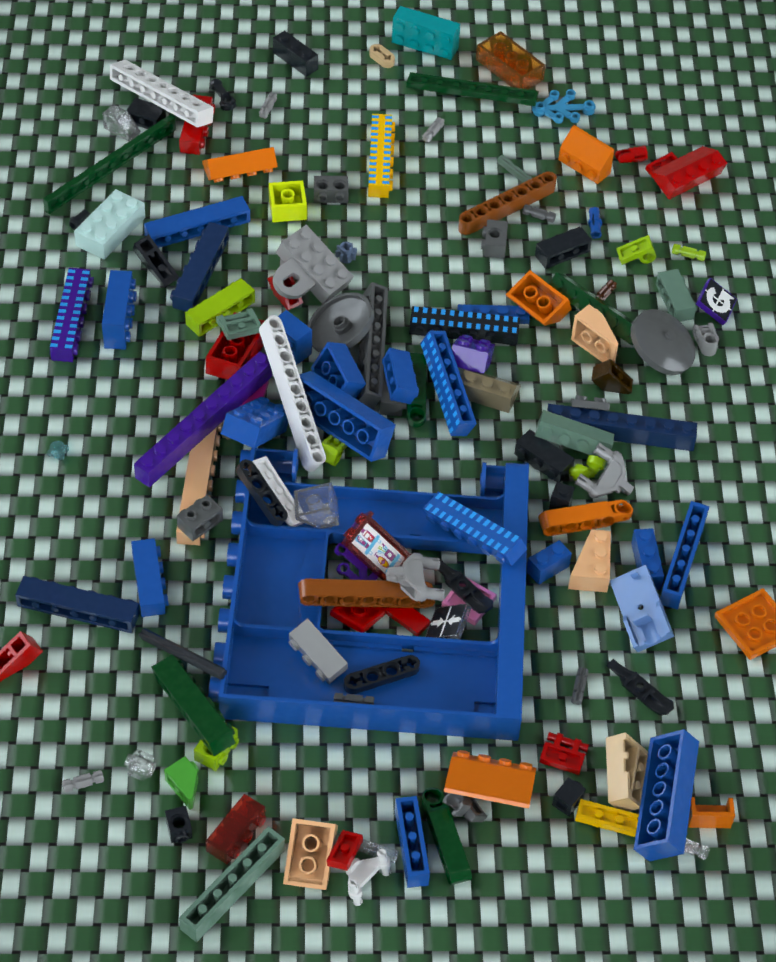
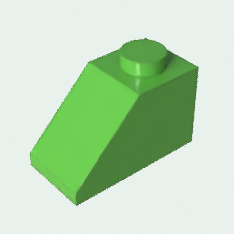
M184 756L164 769L165 781L191 810L194 807L199 769L193 761L190 762Z

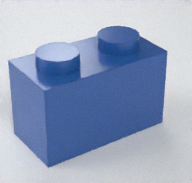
M558 540L529 557L526 572L539 585L568 568L572 553Z

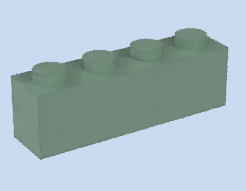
M546 410L542 411L535 433L536 437L595 456L598 455L594 454L593 451L599 443H602V445L611 450L614 441L613 433Z

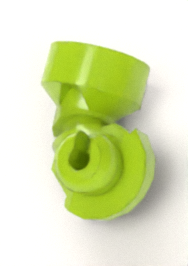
M589 455L586 462L588 467L576 464L575 467L570 468L569 474L573 477L574 481L577 480L580 474H583L588 479L593 478L600 470L605 468L607 461L601 457Z

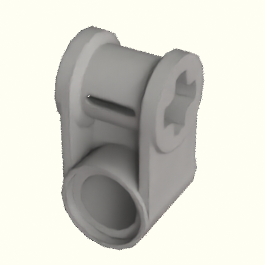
M710 322L702 326L693 325V336L701 353L705 356L715 355L719 337L715 331L714 324Z

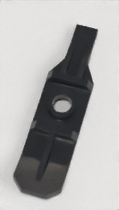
M441 559L439 560L440 567L438 571L444 576L445 584L471 609L477 613H486L493 608V600L485 596L460 571L453 570ZM459 584H465L466 586L461 587Z
M614 659L607 663L606 666L619 676L622 686L658 715H667L674 709V702L661 694L637 672L628 670ZM637 684H641V685H643L644 687H643V688H638V687H637Z

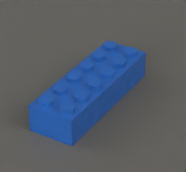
M313 371L299 374L317 427L334 436V438H337L371 462L386 457L396 424Z
M685 729L650 738L634 850L648 861L682 855L685 851L699 741Z

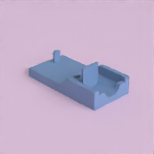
M646 565L610 580L623 615V622L632 646L637 652L675 637Z

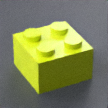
M303 180L269 183V203L272 222L307 220V202Z

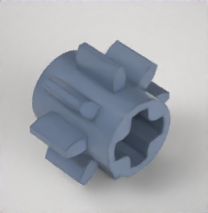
M342 242L340 245H337L335 256L339 257L340 262L350 263L352 260H356L357 248H353V243Z

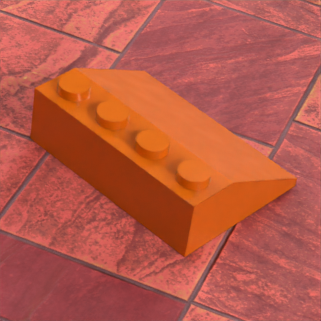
M458 750L452 754L444 792L529 809L536 768L526 762L515 764L505 758L494 760L485 754L474 756L470 755L468 751Z

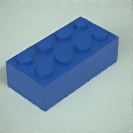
M110 270L102 319L104 349L126 350L127 342L131 341V332L129 331L133 327L131 315L135 314V304L133 302L137 300V291H134L136 279H133L132 271Z
M258 397L226 413L221 434L249 447L256 448L286 432L288 419L283 405L271 403L265 397Z

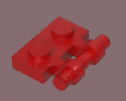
M549 732L547 740L554 742V744L545 742L539 763L579 775L586 754L578 751L587 752L589 744L583 743L582 740L577 738L573 740L564 737V734L561 733L554 734ZM561 744L571 747L572 749L561 746Z

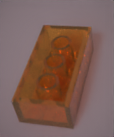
M500 31L477 45L476 60L510 87L529 89L544 80L546 65Z

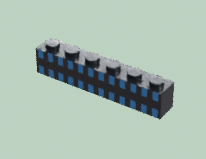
M412 306L409 334L426 336L429 331H446L447 337L450 339L469 335L479 341L480 339H486L490 343L517 345L520 317Z

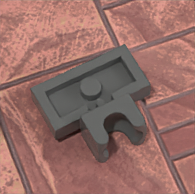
M448 793L443 799L444 804L450 805L454 809L452 812L453 816H464L470 822H483L488 817L472 797Z

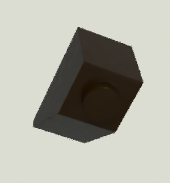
M609 359L593 367L591 381L601 390L622 394L632 393L633 379L614 361Z

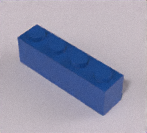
M155 538L131 541L141 617L165 614V606H169L167 594H163V590L166 589L165 577L161 578L160 576L161 573H164L162 561L158 562V558L161 557L160 546H156Z
M417 796L396 798L395 817L407 888L429 886L430 870Z

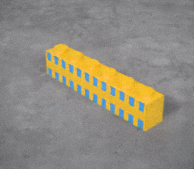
M372 114L368 197L389 198V191H392L393 181H389V179H393V169H390V167H393L394 157H390V155H394V145H391V143L394 144L395 133H391L395 132V122H392V115Z

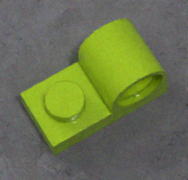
M649 235L616 248L622 265L638 258L644 264L651 263L656 259L655 250Z
M330 435L321 443L326 455L325 462L335 467L342 456L343 450L348 446Z

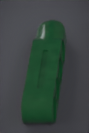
M410 353L419 393L411 404H407V421L412 427L418 428L424 425L426 421V359L424 353Z
M428 788L422 794V804L449 885L470 881L472 880L471 869L450 809L447 804L443 803L445 796L438 788Z

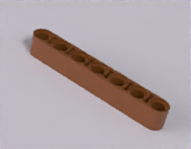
M550 171L544 172L461 213L458 231L463 235H470L482 229L483 226H487V219L500 220L522 209L525 204L530 205L554 193L557 180L556 174Z
M303 579L298 583L300 602L306 606L429 608L435 604V600L429 599L423 602L415 601L401 590L400 583L386 580ZM425 581L427 587L433 588L430 582Z

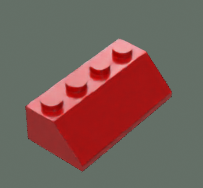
M702 146L651 171L650 175L670 200L720 175L727 162L718 150Z

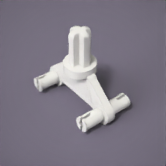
M385 849L377 851L378 857L365 860L354 858L348 871H346L349 877V897L353 899L355 906H360L363 903L361 888L379 869L382 870L383 876L391 874V860L386 855Z

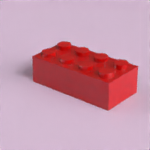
M258 319L262 325L264 320ZM222 331L206 356V374L228 380L261 350L264 344L260 333L227 340Z

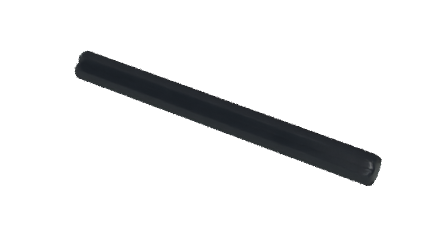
M143 628L139 633V637L142 640L218 679H224L225 675H227V670L224 667L146 628Z

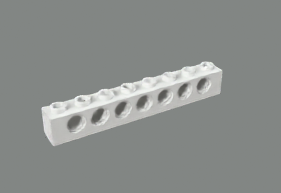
M127 60L110 64V80L197 128L213 123V106Z

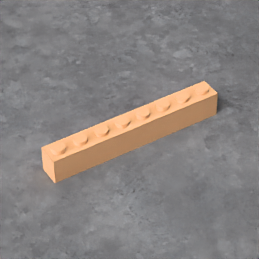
M223 422L189 453L180 511L187 509L196 500L203 498L209 494V491L212 492L213 490L211 476H215L216 465H213V463L218 459L216 446H220V435H218V432L222 431ZM177 527V544L200 546L201 538H205L206 533L192 541Z

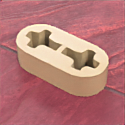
M380 44L370 46L369 55L374 61L384 68L394 66V54Z

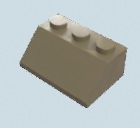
M464 369L461 375L469 401L503 412H510L521 384Z

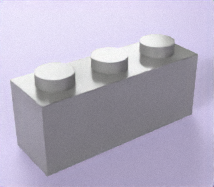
M308 618L289 633L290 646L295 651L299 650L302 653L304 662L308 666L312 665L317 670L315 673L321 681L325 680L330 684L348 669V663Z

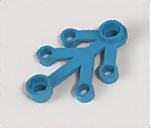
M572 89L567 90L566 95L555 105L550 104L559 99L560 93L557 90H551L548 98L543 102H536V106H532L535 116L542 117L546 115L558 124L563 122L564 116L570 119L572 123L580 121V114L578 112L571 113L569 111L582 110V113L585 115H593L596 107L591 100H587L583 104H567L570 100L575 99L576 92Z

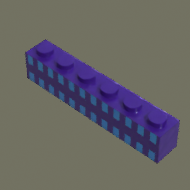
M68 269L50 344L52 361L73 362L74 356L78 355L79 345L77 343L81 341V328H84L85 324L84 314H87L88 311L87 301H90L91 298L90 288H93L94 277H91L90 269Z

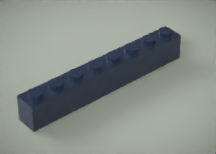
M548 403L547 411L613 433L614 441L686 451L694 450L698 424L695 422Z

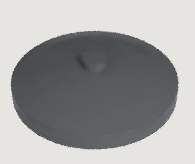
M350 292L337 295L322 304L312 315L308 323V327L312 329V347L321 353L327 342L346 344L348 349L356 345L364 338L373 324L374 308L370 301L362 294Z
M657 309L645 310L634 319L631 326V339L640 357L650 367L667 375H679L691 367L695 360V345L690 333L678 319L667 312Z

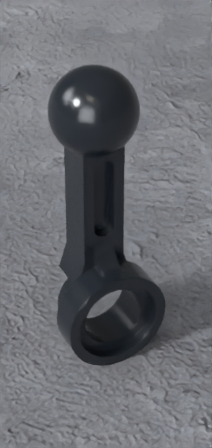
M212 79L210 81V88L215 90L221 98L219 102L220 109L225 111L234 109L237 106L236 100L224 89L220 79Z

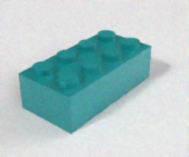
M403 6L398 8L393 17L392 43L445 59H453L459 48L460 23Z

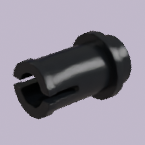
M83 209L78 215L70 218L69 226L76 230L90 213Z

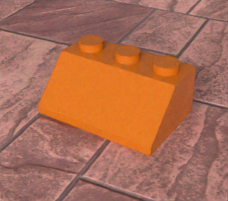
M573 125L560 147L558 160L599 184L611 173L614 149Z
M531 270L505 294L506 297L544 326L560 322L572 310L567 297Z

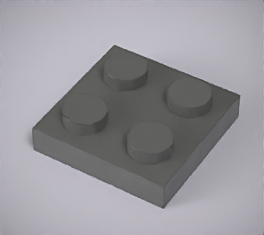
M576 395L575 399L571 398L570 406L600 410L610 409V403L606 402L605 398L594 397V401L587 400V396Z

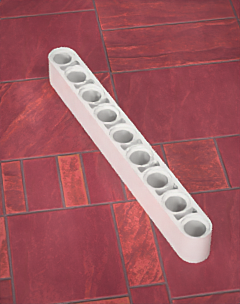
M270 315L260 326L259 332L296 448L299 451L302 466L306 471L314 472L325 462L326 455L283 323L278 316Z

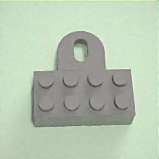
M307 224L281 242L276 251L285 263L274 273L273 286L285 298L297 299L310 290L324 304L345 289L354 277ZM290 276L297 279L298 282L292 287H286L283 284V281Z

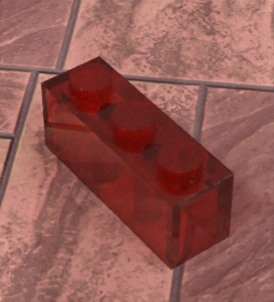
M244 794L206 840V851L225 864H228L231 859H236L243 844L248 843L252 839L256 828H260L266 820L265 806Z

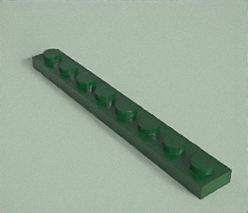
M410 72L406 82L407 88L526 106H536L539 91L413 72Z

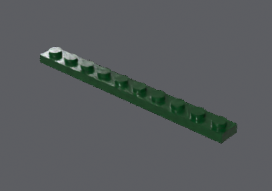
M170 114L63 186H60L51 194H48L43 198L44 211L51 214L176 130L175 117Z

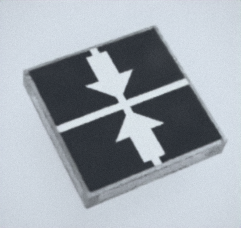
M465 603L435 608L425 637L460 640L472 607Z

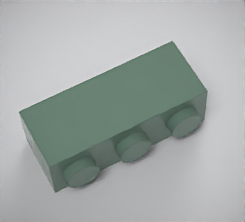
M678 269L658 272L656 286L669 314L680 322L694 319L697 305L696 301H693L690 289L685 284L684 276L680 274Z

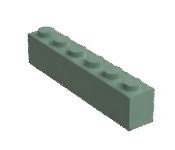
M268 826L179 917L180 930L197 943L285 851V838Z

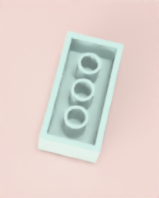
M115 189L74 231L76 246L105 260L145 219L144 202Z

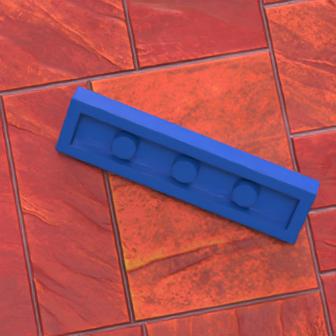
M462 304L457 306V311L520 317L519 324H529L530 314L519 306Z

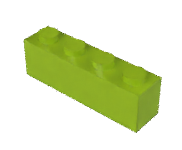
M242 278L232 282L226 288L185 312L186 325L199 337L218 326L216 316H228L234 312L239 313L255 303V290Z

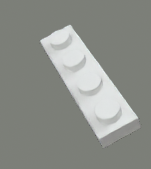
M267 456L253 460L252 462L287 511L286 524L296 527L307 521L306 517Z

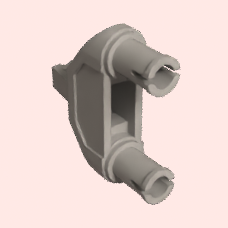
M599 443L593 453L607 461V466L600 478L594 483L583 474H580L574 484L589 492L588 495L591 498H598L613 492L618 494L622 492L627 496L630 495L634 486L629 484L625 477L626 470L622 454L618 451L613 452L602 445V443Z
M413 553L403 562L402 566L388 567L386 581L400 583L401 590L411 599L423 602L426 599L444 600V588L427 587L423 569L438 571L440 558L423 557L421 553Z

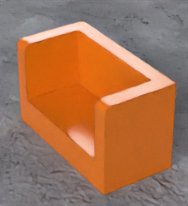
M692 797L688 828H731L735 818L733 798H728L726 805H696L695 797Z

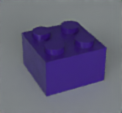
M469 335L459 336L452 346L457 367L484 374L491 365L495 344H491L486 339L475 340Z

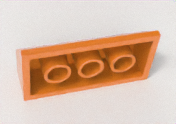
M274 147L202 160L208 180H213L214 183L224 181V177L229 176L230 180L241 178L240 174L245 173L247 176L257 175V171L263 170V173L274 172L273 168L278 167Z

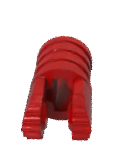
M645 145L622 149L614 154L620 163H633L648 159Z

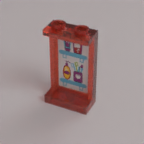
M372 511L362 512L355 519L356 524L354 527H350L345 532V538L341 543L381 580H386L388 567L402 566L411 553L372 518L374 514Z

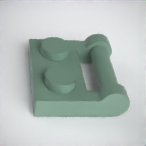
M252 308L246 309L245 312L228 316H216L217 324L221 327L227 340L260 333L261 323Z

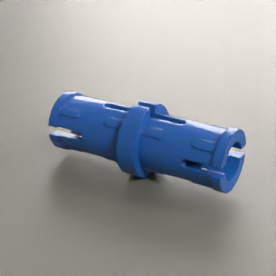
M597 207L589 209L590 219L588 225L593 239H598L602 235V220L599 214L600 210Z

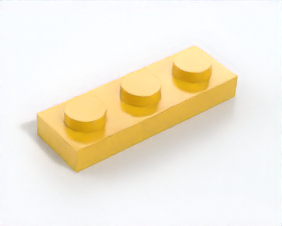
M580 799L575 821L636 837L639 814Z

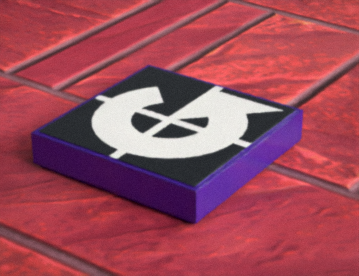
M709 278L697 299L696 305L723 326L727 322L737 298L712 278Z

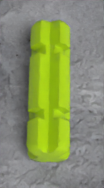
M674 244L672 247V254H681V256L691 259L697 258L699 261L705 260L706 251H697V249L687 246L681 247L679 244Z

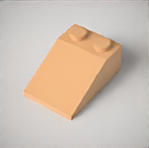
M587 305L574 317L571 340L601 362L609 359L615 362L619 343L604 315L598 309Z
M292 818L283 884L327 890L331 867L327 866V858L336 843L338 825Z

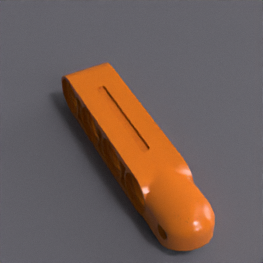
M625 500L602 501L547 510L542 512L538 519L543 534L545 536H555L608 527L617 522L627 521L632 517L633 507Z

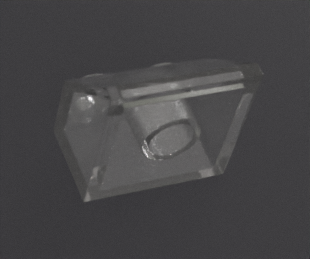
M332 482L294 491L295 518L297 521L318 529L339 525L338 500Z

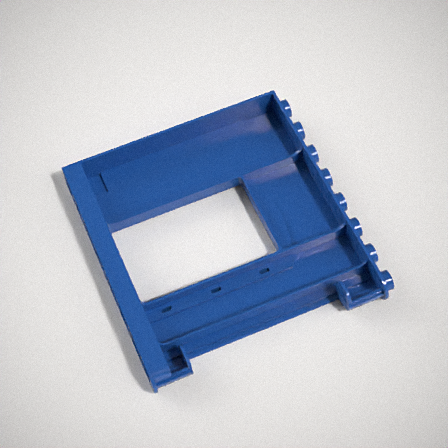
M251 447V450H241L240 462L244 459L253 461L267 456L307 521L296 527L288 526L286 522L281 526H274L269 522L243 482L237 480L235 502L244 504L243 511H233L231 534L240 535L239 543L228 544L227 566L236 568L234 576L224 575L222 598L230 599L231 606L230 609L220 608L218 618V632L227 633L226 643L215 642L213 662L224 667L227 670V675H225L224 679L211 677L209 684V697L213 702H219V710L224 718L229 720L518 741L522 721L527 550L513 566L507 563H500L498 636L494 641L324 630L320 627L322 606H306L301 604L298 583L303 579H325L328 546L331 543L353 545L351 541L355 536L351 532V526L358 520L367 522L394 548L474 554L485 553L481 548L472 547L467 540L458 539L453 532H446L439 524H432L426 518L427 514L423 508L436 493L296 483L299 465V451L297 448H294V451ZM482 462L480 496L444 494L521 537L527 548L529 463H506L505 466H495ZM252 482L256 488H261L259 483ZM263 497V500L267 504H271V500L269 498ZM307 618L348 663V669L330 684L325 680L321 681L315 673L317 670L312 665L308 666L302 659V653L299 650L295 651L289 644V633ZM402 649H411L414 652H402ZM407 655H414L420 660V669L416 675L353 694L363 695V698H366V696L374 697V705L333 702L335 693H343L344 696L349 694L344 689V679L350 673ZM407 663V666L414 668V665H411V663ZM388 668L386 672L389 675H395L397 670ZM369 674L367 679L369 681H376L378 677L375 674ZM350 681V684L356 686V683Z

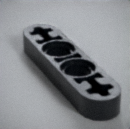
M247 459L242 460L236 468L237 475L269 522L274 526H281L288 517L287 511L255 464ZM252 482L259 483L261 488H256ZM263 497L269 498L271 500V504H267L263 500Z
M407 655L350 673L344 679V689L349 694H357L414 676L419 672L420 660L414 655ZM407 663H411V665H414V668L407 666ZM388 668H394L397 670V673L395 675H389L387 674L386 670ZM375 674L378 679L376 681H369L367 676ZM350 681L356 683V686L350 684Z

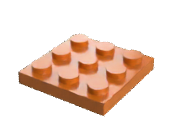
M764 588L715 612L714 617L749 660L776 647V603Z

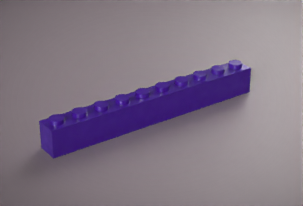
M261 351L258 352L134 463L135 478L150 488L225 420L226 413L242 405L273 377L267 355Z

